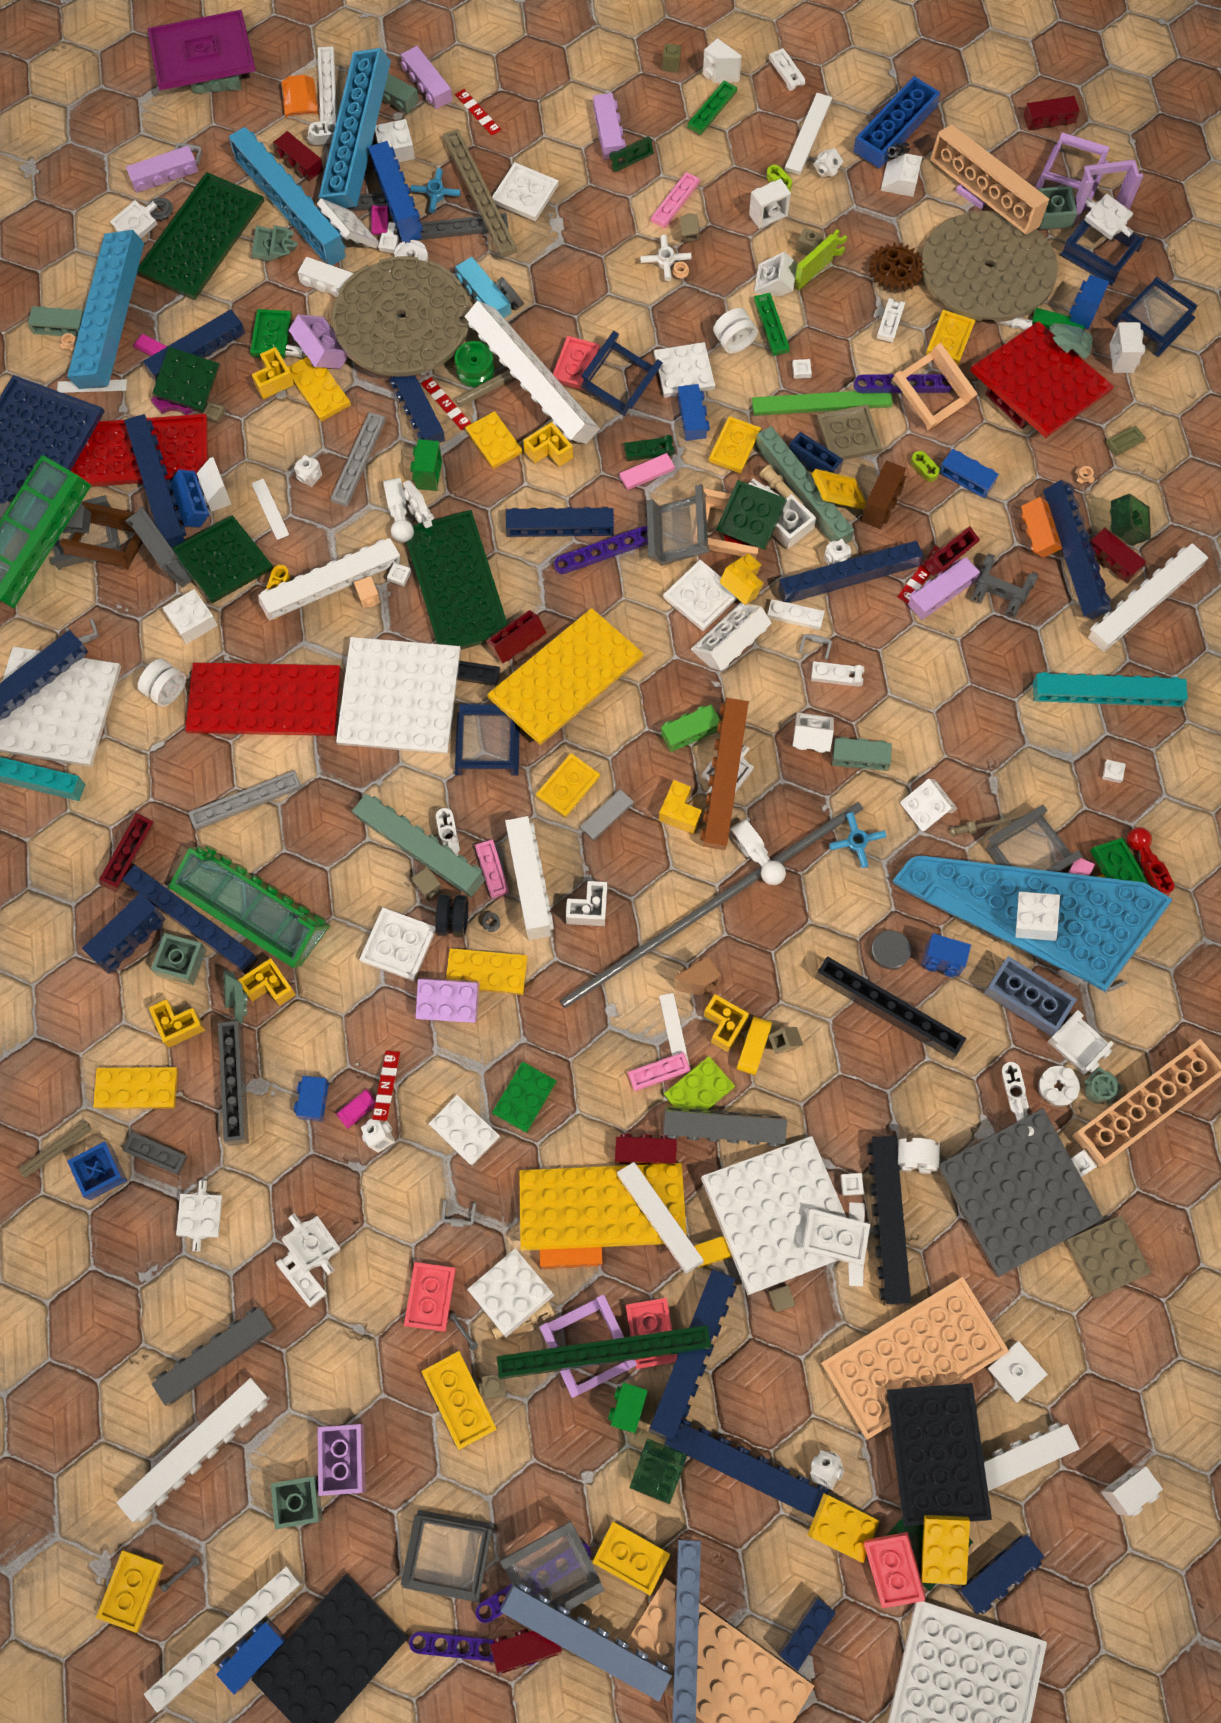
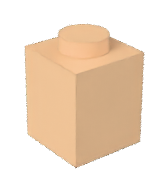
M371 576L354 582L363 608L373 607L380 603L379 595Z

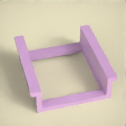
M1062 132L1035 188H1043L1046 179L1079 189L1080 181L1050 172L1062 143L1101 155L1098 164L1109 162L1106 161V157L1110 147ZM1103 174L1092 176L1093 184L1088 195L1091 200Z
M1135 160L1085 166L1084 176L1075 198L1077 216L1073 225L1078 224L1082 211L1091 210V208L1085 205L1093 184L1091 175L1127 171L1116 201L1130 210L1143 178V173L1139 174Z
M604 1294L549 1323L539 1326L548 1347H559L553 1335L554 1332L598 1310L601 1311L613 1339L624 1338ZM635 1360L624 1361L578 1386L570 1369L562 1370L560 1373L573 1398L633 1368L637 1364Z

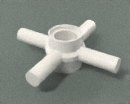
M661 235V248L658 254L640 256L641 263L658 262L659 267L664 269L665 281H670L672 279L670 268L673 266L674 261L691 260V253L674 254L673 249L668 246L667 236Z

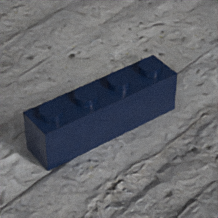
M1022 1533L968 1579L966 1585H961L957 1591L974 1613L979 1614L981 1612L984 1614L992 1608L991 1603L996 1598L1000 1600L1009 1593L1008 1588L1011 1585L1015 1584L1016 1586L1026 1578L1024 1576L1025 1573L1029 1570H1036L1042 1564L1040 1560L1044 1558V1555L1030 1537Z

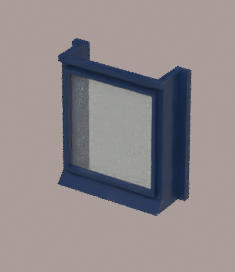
M1155 277L1150 285L1119 314L1111 325L1117 328L1118 324L1124 321L1126 323L1140 322L1143 335L1157 344L1153 354L1159 357L1195 320L1194 313L1198 305L1158 277Z
M459 704L456 725L455 775H462L463 769H510L511 776H519L520 727L496 705Z

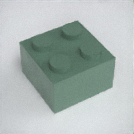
M1072 186L1038 188V191L1049 198L1039 229L1073 227L1077 210Z
M164 933L151 970L156 976L194 986L207 949L200 942Z
M318 1476L271 1483L275 1529L323 1521L321 1498L318 1494Z

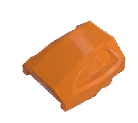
M307 75L288 76L281 82L285 117L301 114H318L315 81L313 78Z

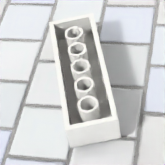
M528 816L505 820L528 941L550 937V930H553L554 927L552 914L549 912L548 895L545 894L547 893L544 876H542V864L539 857L533 822L529 823Z

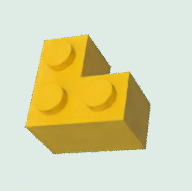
M276 347L260 354L264 369L253 373L252 377L262 399L294 385L291 373Z
M553 422L523 440L524 452L534 464L549 455L560 467L573 458V446Z
M748 553L726 567L719 583L744 605H747L757 598L764 584L756 576L761 564Z
M673 780L659 812V821L694 834L701 819L702 810L687 804L691 794V786Z
M271 958L238 979L252 1002L268 991L279 1006L296 996Z
M714 994L706 1007L704 1017L719 1025L712 1036L711 1043L729 1052L745 1025L749 1013Z
M167 999L148 1007L163 1043L169 1048L206 1031L199 1014L194 1008L177 1015L173 1005Z

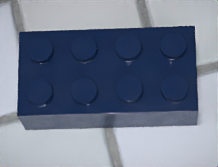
M139 893L82 949L105 972L110 974L116 971L120 963L125 958H129L140 944L145 943L154 930L160 929L166 919L149 900Z

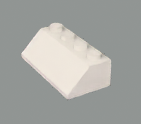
M740 602L697 642L691 650L710 668L722 671L729 666V663L734 658L740 656L742 651L751 645L760 634L764 633L772 623L762 606L744 605Z

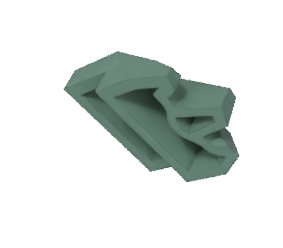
M256 225L251 257L272 261L290 254V251H295L298 245L297 242L290 239L294 232L276 225L273 226V229Z
M1054 323L1049 327L1050 331L1055 335L1053 337L1054 341L1065 352L1068 353L1071 349H1074L1084 359L1090 355L1093 338L1088 331H1084L1080 327Z
M224 970L225 1008L233 1007L234 1019L241 1024L243 1023V1016L247 1015V993H243L242 984L236 979L234 973Z

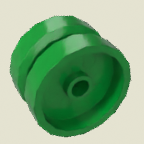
M470 341L462 344L456 350L457 377L461 383L475 388L493 378V356L486 344Z

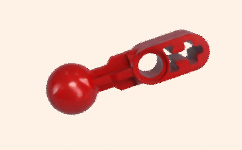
M1143 827L1132 829L1127 835V843L1131 849L1139 851L1142 857L1140 862L1145 871V878L1151 887L1169 897L1174 889V882L1166 865L1159 861L1157 855L1153 854L1150 849L1152 843L1151 833Z

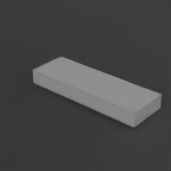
M620 789L580 826V829L591 840H596L634 804V801Z

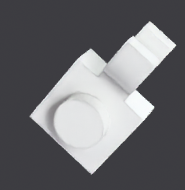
M389 222L387 233L381 234L378 246L379 251L394 253L399 242L397 229H395L396 223Z

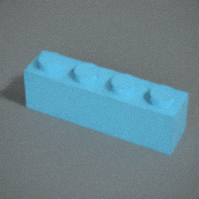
M473 257L455 266V277L462 283L469 296L472 295L475 303L480 301L495 307L503 318L512 313L511 302Z

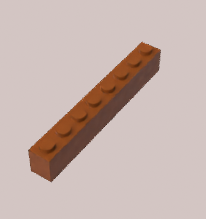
M727 697L725 703H721L720 714L723 717L722 721H718L717 732H720L719 739L715 740L714 750H717V756H713L711 768H714V775L710 774L708 786H712L711 793H707L706 804H709L708 811H704L703 822H706L705 829L701 830L700 840L703 841L702 847L725 850L727 847L749 701Z

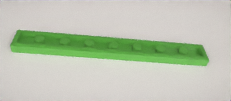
M857 391L752 397L753 416L837 411L867 404L869 409L892 407L893 404L891 393H859Z

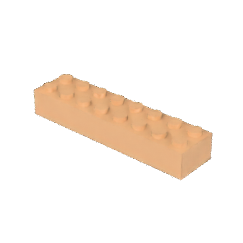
M950 125L938 132L930 159L933 163L1026 235L1040 227L1049 202L1048 197L954 125Z
M1199 1039L1074 1133L1072 1137L1082 1149L1087 1150L1097 1163V1168H1100L1221 1076V1062L1205 1043Z

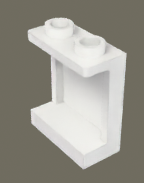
M1077 1010L1047 1042L1084 1075L1088 1071L1092 1073L1100 1065L1097 1061L1101 1057L1105 1059L1113 1051L1110 1047L1114 1043L1112 1041L1108 1043L1081 1019L1084 1015Z

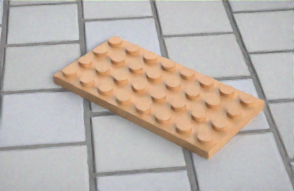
M961 1277L826 1359L821 1365L864 1438L868 1440L890 1426L887 1389L958 1384L1002 1357L1009 1350L968 1284Z
M665 1578L626 1642L629 1643L628 1647L634 1651L640 1649L649 1655L648 1659L656 1663L657 1660H660L669 1666L667 1670L670 1671L672 1677L664 1693L673 1699L676 1585ZM699 1603L696 1717L704 1723H793L814 1685Z

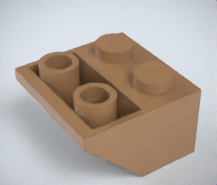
M709 957L705 959L699 958L693 962V966L689 969L683 968L676 973L674 989L680 992L704 996L719 987L721 975Z

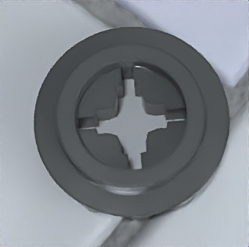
M155 198L147 204L148 206L153 201L157 205V208L150 213L156 221H163L164 218L169 219V215L173 214V205L166 198Z

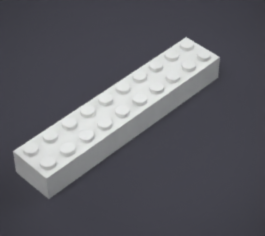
M477 301L465 315V318L469 321L468 325L479 333L478 336L483 342L489 344L490 351L500 357L499 361L505 367L508 366L511 370L510 374L521 381V387L532 394L531 398L536 403H540L543 407L542 411L552 417L553 424L564 431L563 435L569 441L573 440L577 443L587 444L600 430L597 424L496 308Z

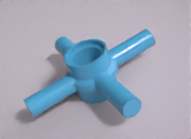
M440 168L436 169L435 179L430 180L427 186L411 185L410 188L411 192L427 193L430 199L428 210L430 213H435L436 204L443 200L444 195L461 196V190L444 188L441 182L443 170Z
M854 812L846 814L851 829L848 838L829 843L830 850H836L849 846L853 851H857L861 868H868L869 865L864 848L870 841L886 838V832L883 830L866 834L858 829ZM854 837H859V838H861L862 843H861V844H856V843L853 841V838H854Z

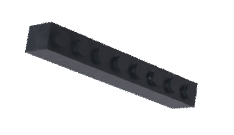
M828 956L816 974L815 979L952 1060L957 1056L966 1040V1037Z
M896 1136L871 1137L869 1143L866 1144L867 1155L871 1156V1163H868L869 1175H872L873 1183H870V1194L874 1196L875 1203L872 1204V1216L876 1217L873 1233L874 1237L878 1239V1246H875L876 1258H879L880 1267H877V1278L881 1280L882 1288H879V1300L883 1301V1306L911 1304L897 1138Z

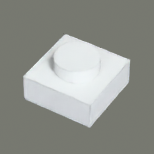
M810 359L793 360L794 379L811 378Z
M393 563L387 580L404 587L411 574V568Z
M1106 760L1102 779L1121 783L1126 764Z
M1086 1149L1071 1157L1081 1177L1098 1166Z
M862 1173L842 1174L840 1176L842 1196L864 1194Z

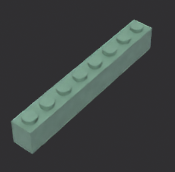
M770 426L758 433L755 446L775 472L783 477V482L805 503L804 506L816 517V524L830 542L843 539L845 544L851 542L854 529L832 502H826L821 498V494L812 476L774 428Z
M365 794L352 810L353 814L361 822L469 897H472L485 881L482 875L483 871L478 866L469 865L466 858L460 854L458 856L453 854L454 851L447 845L441 846L438 839L432 835H429V837L425 835V831L418 825L412 826L410 820L405 816L401 815L399 817L396 815L397 812L389 805L387 807L383 806L382 801L376 796L370 797Z

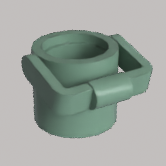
M1100 1067L1096 1068L1084 1082L1086 1084V1097L1094 1104H1103L1105 1102L1110 1104L1122 1091L1123 1086L1109 1071L1106 1072Z

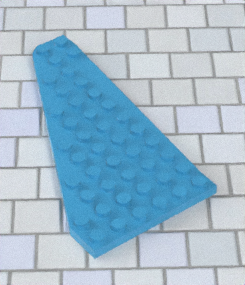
M929 856L911 858L893 879V884L909 894L1092 984L1105 993L1172 903V898L1144 882ZM1019 892L1060 895L1056 941L1015 938Z

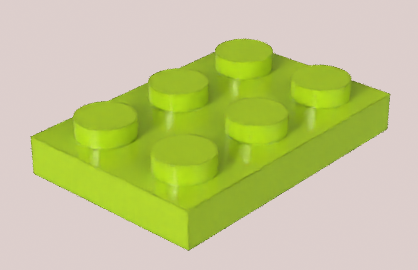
M709 1056L667 1090L664 1096L676 1108L709 1110L731 1092L735 1085Z

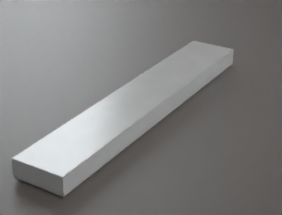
M371 412L368 413L330 498L331 502L348 507L386 422L385 416Z
M294 770L190 811L188 814L195 831L300 790L302 786Z

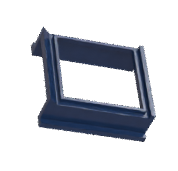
M1083 219L1067 239L1060 256L1088 273L1109 281V285L1112 286L1120 270L1135 251L1139 252L1145 238H1141L1134 233L1128 237L1122 231L1116 234L1113 238L1129 248L1117 264L1113 265L1077 244L1078 240L1091 226Z
M613 330L581 377L584 380L581 388L625 416L628 410L632 409L663 362L657 359L653 366L618 344L619 333ZM612 350L648 372L626 404L590 382Z

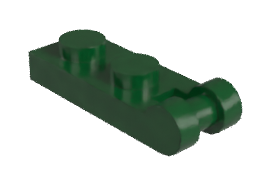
M647 136L618 151L610 152L609 157L613 163L611 165L612 171H620L653 155L654 150L651 138Z
M665 435L663 438L624 443L626 461L657 458L666 453L668 456L674 455L673 437Z

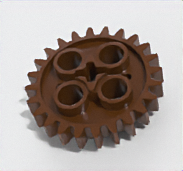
M893 242V246H890L887 243L886 248L880 246V250L876 249L875 254L871 256L868 270L871 272L870 278H874L873 283L879 282L878 287L884 286V291L890 288L891 293L894 289L897 290V293L900 292V289L906 292L907 287L912 290L913 285L917 286L918 281H921L924 271L922 268L924 263H921L923 258L919 257V252L914 253L915 248L909 250V245L902 247V243H900L899 246H896V243Z

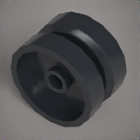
M439 894L435 916L437 936L447 937L452 925L454 937H465L469 911L468 895H457L453 904L451 894Z

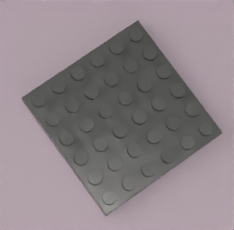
M1044 1108L1033 1112L939 1163L938 1169L996 1277H1000L1104 1219ZM1028 1126L1034 1129L1032 1136H1028L1030 1132Z

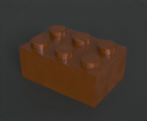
M886 460L866 502L861 522L881 529L884 523H888L891 516L890 513L894 510L897 498L901 495L907 478L904 475L905 467Z

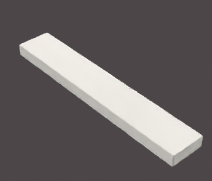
M334 46L319 47L320 122L329 120L337 122Z
M816 93L785 166V171L801 175L832 102V97Z
M633 1162L618 1171L617 1176L685 1274L703 1263L702 1257L637 1165Z

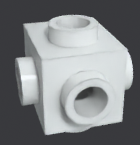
M833 148L821 152L813 165L822 178L832 177L838 172L837 169L844 161L837 150Z
M304 455L295 464L294 469L297 479L310 487H313L322 476L320 463L313 457L309 458Z
M843 539L832 541L826 546L825 561L831 565L849 560L851 548L848 544H845Z
M370 1119L361 1127L364 1134L362 1135L363 1141L369 1148L378 1153L395 1143L391 1134L392 1127L388 1121Z
M821 1450L818 1457L815 1456L811 1464L812 1470L810 1474L812 1481L830 1490H833L837 1480L840 1481L844 1473L841 1458L831 1451L827 1453Z

